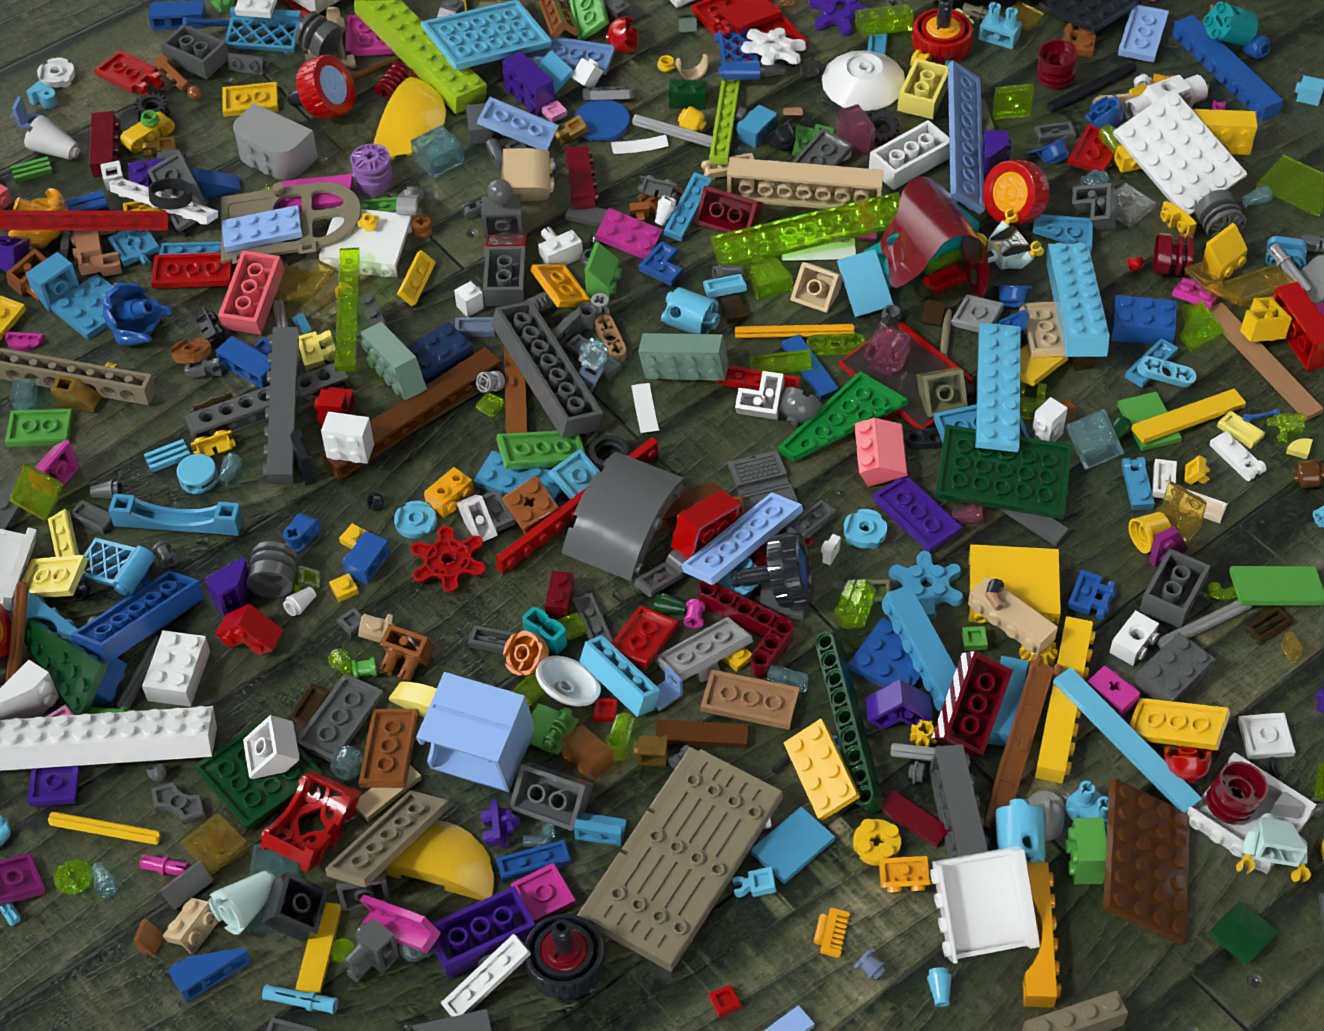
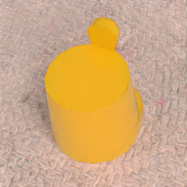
M1156 512L1131 519L1129 522V534L1139 551L1150 553L1155 535L1171 526L1163 513Z

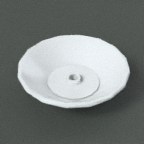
M868 50L851 51L837 56L826 66L822 75L823 90L829 98L843 108L859 112L879 110L890 106L898 99L899 92L905 82L904 72L896 61L884 54Z

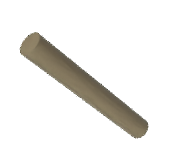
M950 309L944 311L940 352L946 357L948 355L952 310Z

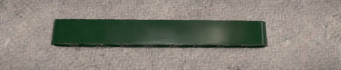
M822 632L816 638L815 644L845 763L861 796L855 801L869 813H877L883 807L884 799L843 644L833 634Z

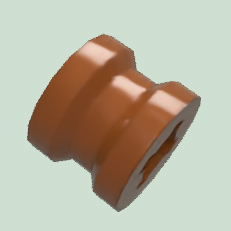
M424 214L413 217L411 223L414 236L419 239L428 238L432 234L430 217Z

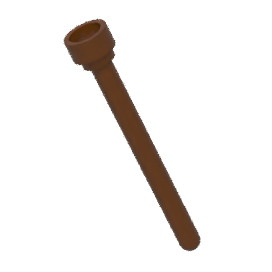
M395 55L352 74L353 81L389 67L393 62H400L402 60Z

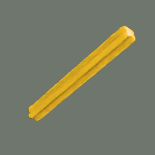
M51 812L48 818L49 824L56 827L154 845L159 844L161 839L160 831L59 812Z

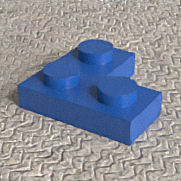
M660 242L639 264V271L672 286L682 275V269L670 263L677 255V249Z

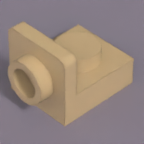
M363 614L358 637L380 643L388 625L395 626L392 623L393 615L388 614L384 620Z

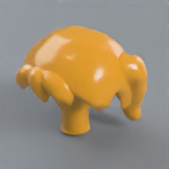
M50 188L45 192L48 196L47 198H37L28 201L18 197L13 206L14 210L68 211L62 194L54 188ZM11 230L8 235L11 237L29 238V246L46 248L52 240L61 235L63 230Z

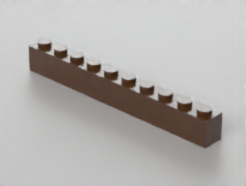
M484 347L463 362L458 363L449 371L443 373L437 379L427 383V390L406 401L403 400L395 404L392 408L370 421L374 446L369 461L477 391L476 378L479 373L500 371L502 373L501 361ZM325 451L321 453L324 467L339 481L366 464L327 458Z

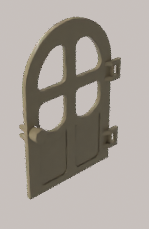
M277 182L272 186L273 189L221 197V262L237 264L242 250L269 255L294 252L305 254L317 252V249L331 246L347 237L357 226V222L361 217L359 199L349 188L332 182H316L284 187L282 183ZM316 193L333 194L343 200V204L336 208L314 211L312 210V196ZM299 196L302 198L300 219L303 227V237L300 240L276 242L225 252L222 220L272 211L278 202L288 197ZM334 217L344 218L343 224L334 232L319 238L313 237L314 221Z

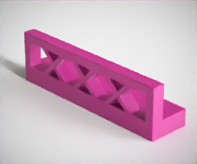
M363 895L360 899L370 910L363 923H367L371 918L375 919L394 934L395 941L400 944L428 953L441 934L425 916L367 895Z

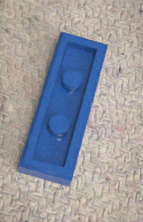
M564 839L498 857L496 862L502 882L527 876L554 863L556 868L571 864V858Z

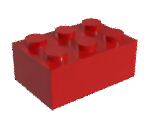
M720 490L715 494L709 495L703 501L695 503L689 509L681 511L677 516V525L673 532L671 547L689 559L737 520L741 503L724 490Z

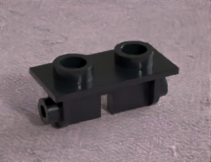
M203 306L204 313L199 314L196 321L203 332L204 338L210 342L211 346H215L219 340L225 342L226 339L223 335L225 331L217 322L219 320L218 316L214 311L211 310L209 312Z

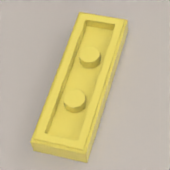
M64 509L48 519L56 557L77 556L79 552L70 512Z

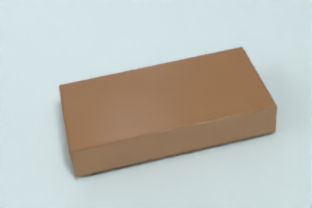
M784 108L783 115H803V108Z

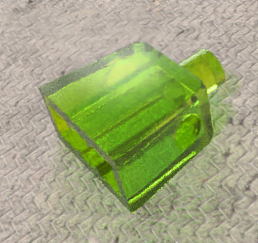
M757 255L753 258V263L750 265V281L757 301L792 290V275L777 258L764 259L762 255Z

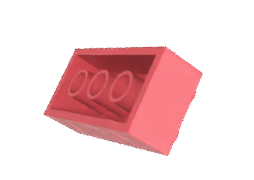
M242 250L218 315L224 329L258 335L262 334L285 270L280 256Z

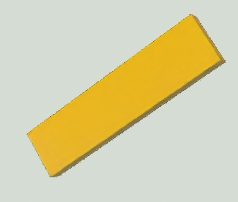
M325 903L318 934L308 939L295 988L296 991L306 993L314 991L321 995L342 913L341 904Z

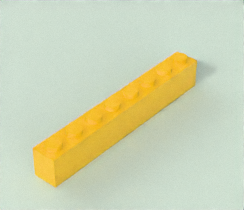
M1066 616L1057 664L1063 666L1062 673L1071 667L1084 681H1087L1089 667H1085V663H1090L1093 650L1088 649L1089 644L1094 643L1096 631H1092V621ZM1054 683L1035 778L1063 784L1064 776L1070 775L1072 762H1068V756L1073 757L1075 743L1071 742V739L1077 736L1079 724L1075 723V717L1080 718L1081 711Z

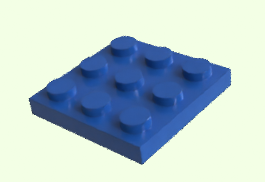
M884 618L880 619L848 664L850 671L882 688L898 680L916 687L922 678L919 672L914 669L909 653L905 652L901 638L894 632L892 622Z

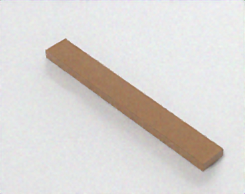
M1222 302L1212 306L1210 310H1205L1206 317L1305 421L1323 413L1324 408L1259 341L1250 342L1240 331L1242 323Z

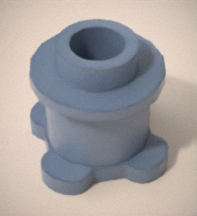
M873 948L869 949L853 966L855 969L861 968L868 975V980L872 978L878 980L886 971L884 968L886 962H881L874 955L876 950Z

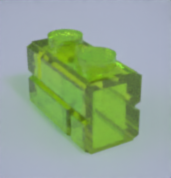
M869 580L846 581L844 590L840 593L838 607L834 610V618L842 628L865 627L877 590Z

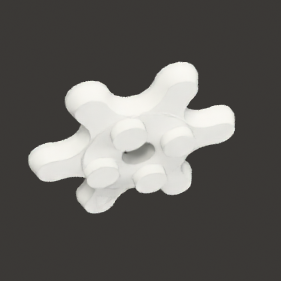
M776 28L769 31V33L750 29L747 33V38L752 40V42H744L741 46V51L744 53L760 54L762 56L761 62L765 65H773L777 59L786 60L791 64H799L801 60L800 55L795 51H804L806 49L805 41L787 38L783 28Z

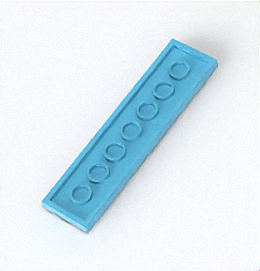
M980 322L978 332L975 448L1018 452L1020 432V327Z

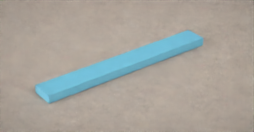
M1071 667L1054 679L1053 683L1176 808L1187 813L1190 806L1194 808L1201 802L1202 798L1182 778L1173 774L1166 762Z

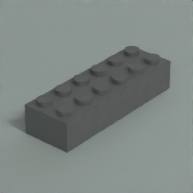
M963 744L935 747L929 769L940 822L944 824L946 830H950L944 837L948 859L988 852L989 839L987 835L984 836L983 832L984 818L983 815H979L978 811L979 796L974 794L973 790L975 786L974 775L969 773L970 758L969 754L965 753Z

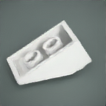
M28 660L0 688V720L34 718L43 714L49 707H52L59 698V695L49 672Z

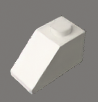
M473 495L457 502L463 521L472 536L481 537L483 542L497 536L482 496Z

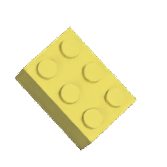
M915 59L899 92L897 111L933 119L948 88V66Z

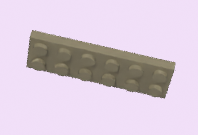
M410 790L325 868L326 875L366 888L450 808L449 801Z

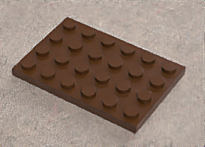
M1116 778L1109 783L1103 910L1178 945L1186 943L1190 830L1187 813Z

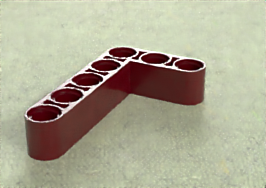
M701 581L698 585V600L705 603L706 610L724 619L729 617L740 627L763 638L751 655L750 670L755 678H766L793 641V622L718 583L711 585Z

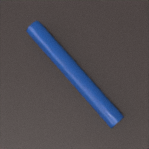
M183 18L184 25L228 27L230 20Z

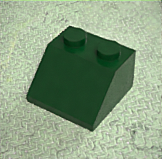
M670 79L668 92L669 109L694 107L697 110H706L708 82L702 80Z

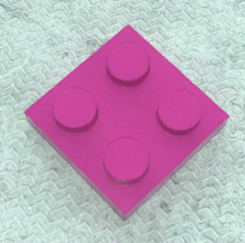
M554 863L511 883V887H516L535 925L545 918L554 916L576 905L573 895Z

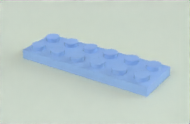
M771 492L681 565L683 572L714 585L761 545L765 544L771 536H774L803 512L802 504Z

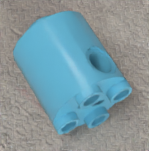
M681 287L667 294L666 303L668 304L661 316V321L665 322L666 325L690 334H709L711 329H716L720 320V314H717V300Z
M1013 799L1010 800V806L997 808V850L1019 846L1024 849L1026 862H1044L1046 853L1043 808L1029 805V800Z

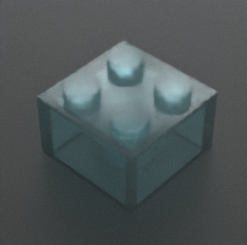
M443 125L410 141L413 158L432 178L464 162L463 146Z
M1105 408L1065 425L1085 470L1124 454Z

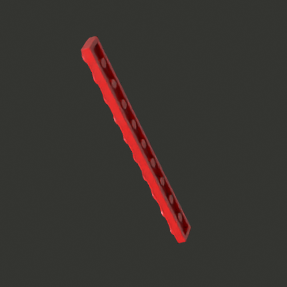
M0 210V230H168V212Z
M651 437L629 454L628 457L644 463L655 460L658 455V441ZM586 488L497 555V570L502 574L516 567L517 563L525 557H529L539 546L546 544L552 536L560 533L565 526L575 521L578 516L574 515Z

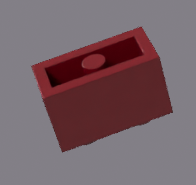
M552 570L545 601V613L549 619H554L560 623H568L575 590L574 572Z

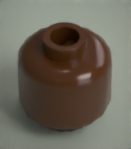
M1318 460L1299 462L1297 470H1293L1295 483L1299 482L1302 489L1320 487L1324 481V465L1320 464Z

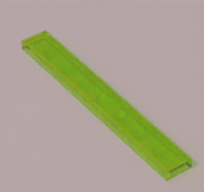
M359 247L340 248L335 372L356 371L360 274Z

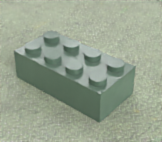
M382 322L360 332L363 339L361 345L365 352L368 353V357H366L368 364L371 368H375L380 377L383 376L386 384L392 386L396 395L400 394L406 401L427 390L416 356Z
M643 333L638 350L646 379L725 381L729 360L723 335Z

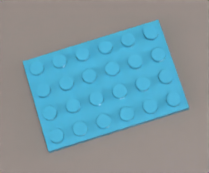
M518 0L422 21V29L455 70L509 58L518 52L525 54L552 46V40Z

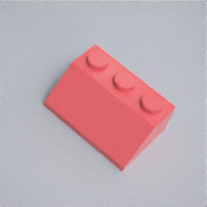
M877 418L855 423L859 474L867 486L870 487L908 476L902 424Z

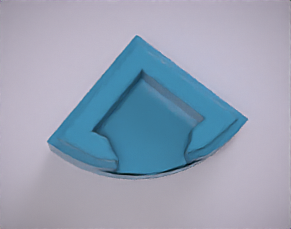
M303 312L292 317L295 325H300L301 332L307 333L312 330Z

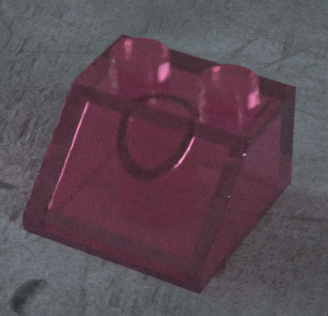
M859 104L838 110V119H836L837 133L835 135L853 144L852 152L870 156V152L874 150L875 127Z

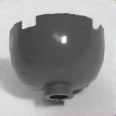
M787 387L780 399V411L787 418L786 421L793 426H797L813 419L822 407L820 400L811 394L809 397L802 395L804 391L801 389Z

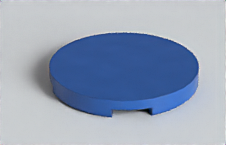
M612 100L590 101L582 105L574 116L580 115L589 131L581 135V137L589 141L606 140V142L616 140L627 132L630 121L627 109L620 103Z

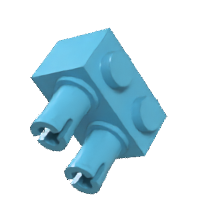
M992 2L989 4V12L980 25L979 40L1013 49L1020 37L1022 22L1016 21L1018 10L1014 8L1013 12V8L1009 7L1006 9V17L999 16L1001 5L997 3L996 6V2Z
M1083 781L1079 789L1067 798L1065 811L1073 821L1074 818H1103L1107 836L1109 798L1098 793L1090 781Z

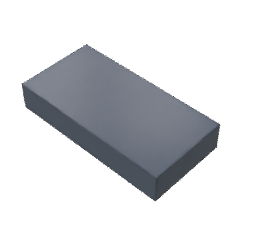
M493 317L455 318V328L465 337H495V330L492 327Z

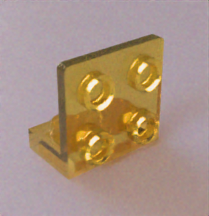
M1170 481L1167 484L1163 504L1156 512H1161L1167 517L1170 526H1174L1180 532L1181 537L1187 544L1201 527L1207 502L1200 496L1184 489L1181 485Z

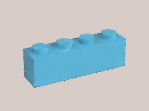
M603 635L586 641L579 662L637 717L653 711L660 689Z

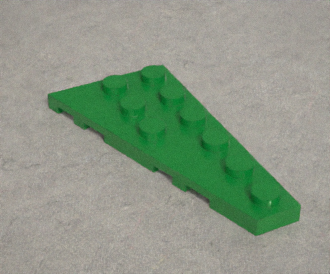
M859 371L821 407L813 419L805 421L780 444L778 451L795 462L854 432L855 423L872 418L880 419L906 406L908 400Z

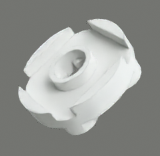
M52 58L47 60L48 63L44 66L43 64L39 66L37 70L39 81L51 88L69 87L75 77L73 64L68 63V60L65 58Z

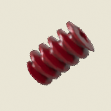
M393 62L377 82V85L374 86L375 93L389 101L398 86L410 77L407 67L402 62Z

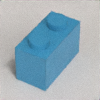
M758 105L738 123L736 127L737 139L756 148L777 127V113Z

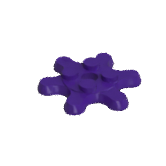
M809 0L811 8L819 9L822 12V15L814 22L815 29L820 31L833 24L839 27L842 36H850L853 32L851 26L853 20L858 18L868 20L873 16V12L869 7L860 5V0ZM842 3L843 5H845L843 9H837L835 7Z

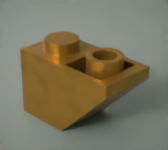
M58 375L50 389L56 406L88 412H95L102 398L101 394L78 378Z

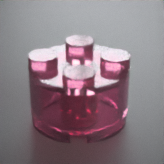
M881 326L874 332L864 350L865 361L868 360L872 370L883 375H891L892 372L896 371L899 372L911 351L909 335L887 326Z

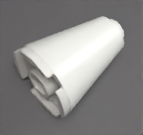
M40 115L32 121L30 126L33 128L31 132L27 131L24 143L26 148L31 151L72 160L79 155V144L49 118Z

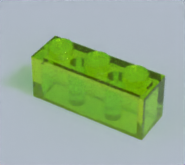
M907 4L856 10L855 27L861 36L913 30L914 13Z

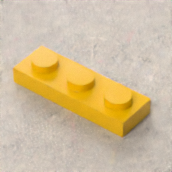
M422 250L417 252L397 293L410 306L417 303L436 263Z

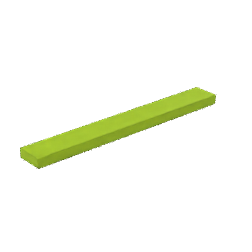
M741 80L721 81L709 163L728 165Z

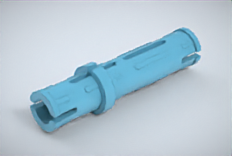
M266 984L262 992L263 1000L304 1007L307 1011L311 1012L319 1010L334 1014L338 1006L337 998L321 996L314 991L306 993Z

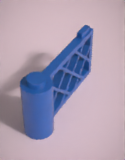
M750 29L738 34L733 31L728 35H723L720 30H718V33H715V43H719L722 65L719 66V77H722L723 81L760 79V63L757 53H744L741 51V46L744 42H752L750 39L746 40L743 38V36H747ZM739 41L741 44L737 45L734 42ZM729 46V47H731V48H733V49H732L731 51H729V50H727V49H725V48H727V47ZM740 52L742 55L738 56L735 53ZM729 57L732 58V59H734V61H725V60H727Z

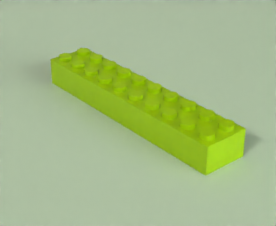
M354 0L357 16L421 80L429 83L442 96L444 103L455 114L467 110L466 105L480 104L486 101L487 84L470 67L455 70L422 29V20L402 0Z

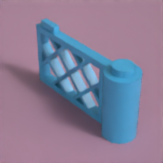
M95 537L84 554L88 559L87 565L90 564V568L83 572L80 581L88 579L113 586L116 591L123 595L127 593L132 594L156 556L142 546L137 545L135 548ZM99 545H101L102 550L95 553ZM116 550V554L108 556V553ZM130 553L128 558L123 561L122 557ZM103 557V561L96 564V560ZM117 560V564L110 568L109 564ZM104 568V572L97 575V571ZM118 571L117 575L112 580L111 575Z

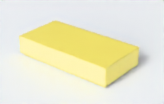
M1231 410L1217 424L1218 428L1224 432L1227 431L1235 439L1251 449L1265 434V432L1251 423L1243 421L1240 416Z

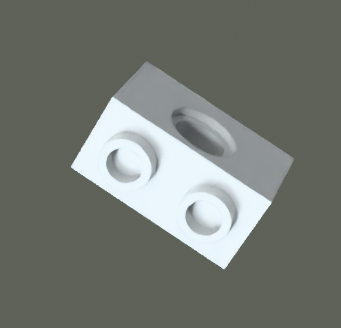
M1050 397L1035 411L1031 438L1052 442L1059 439L1063 435L1068 408Z
M1135 610L1113 639L1110 653L1133 666L1138 659L1142 660L1145 657L1149 644L1154 645L1159 637V633H1157L1159 623Z

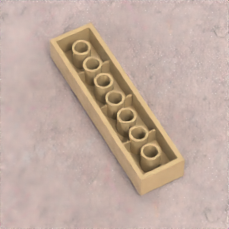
M730 157L727 172V192L764 202L763 204L832 210L835 208L860 212V206L880 207L884 170Z

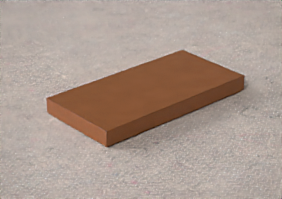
M373 709L359 778L360 788H406L419 716L418 709Z

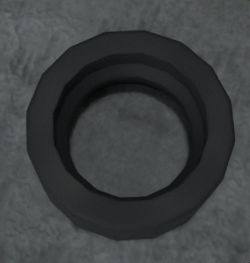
M605 435L597 438L590 445V460L600 472L605 468L603 467L605 461L597 457L601 451L614 449L623 455H629L628 445L622 438L615 435Z

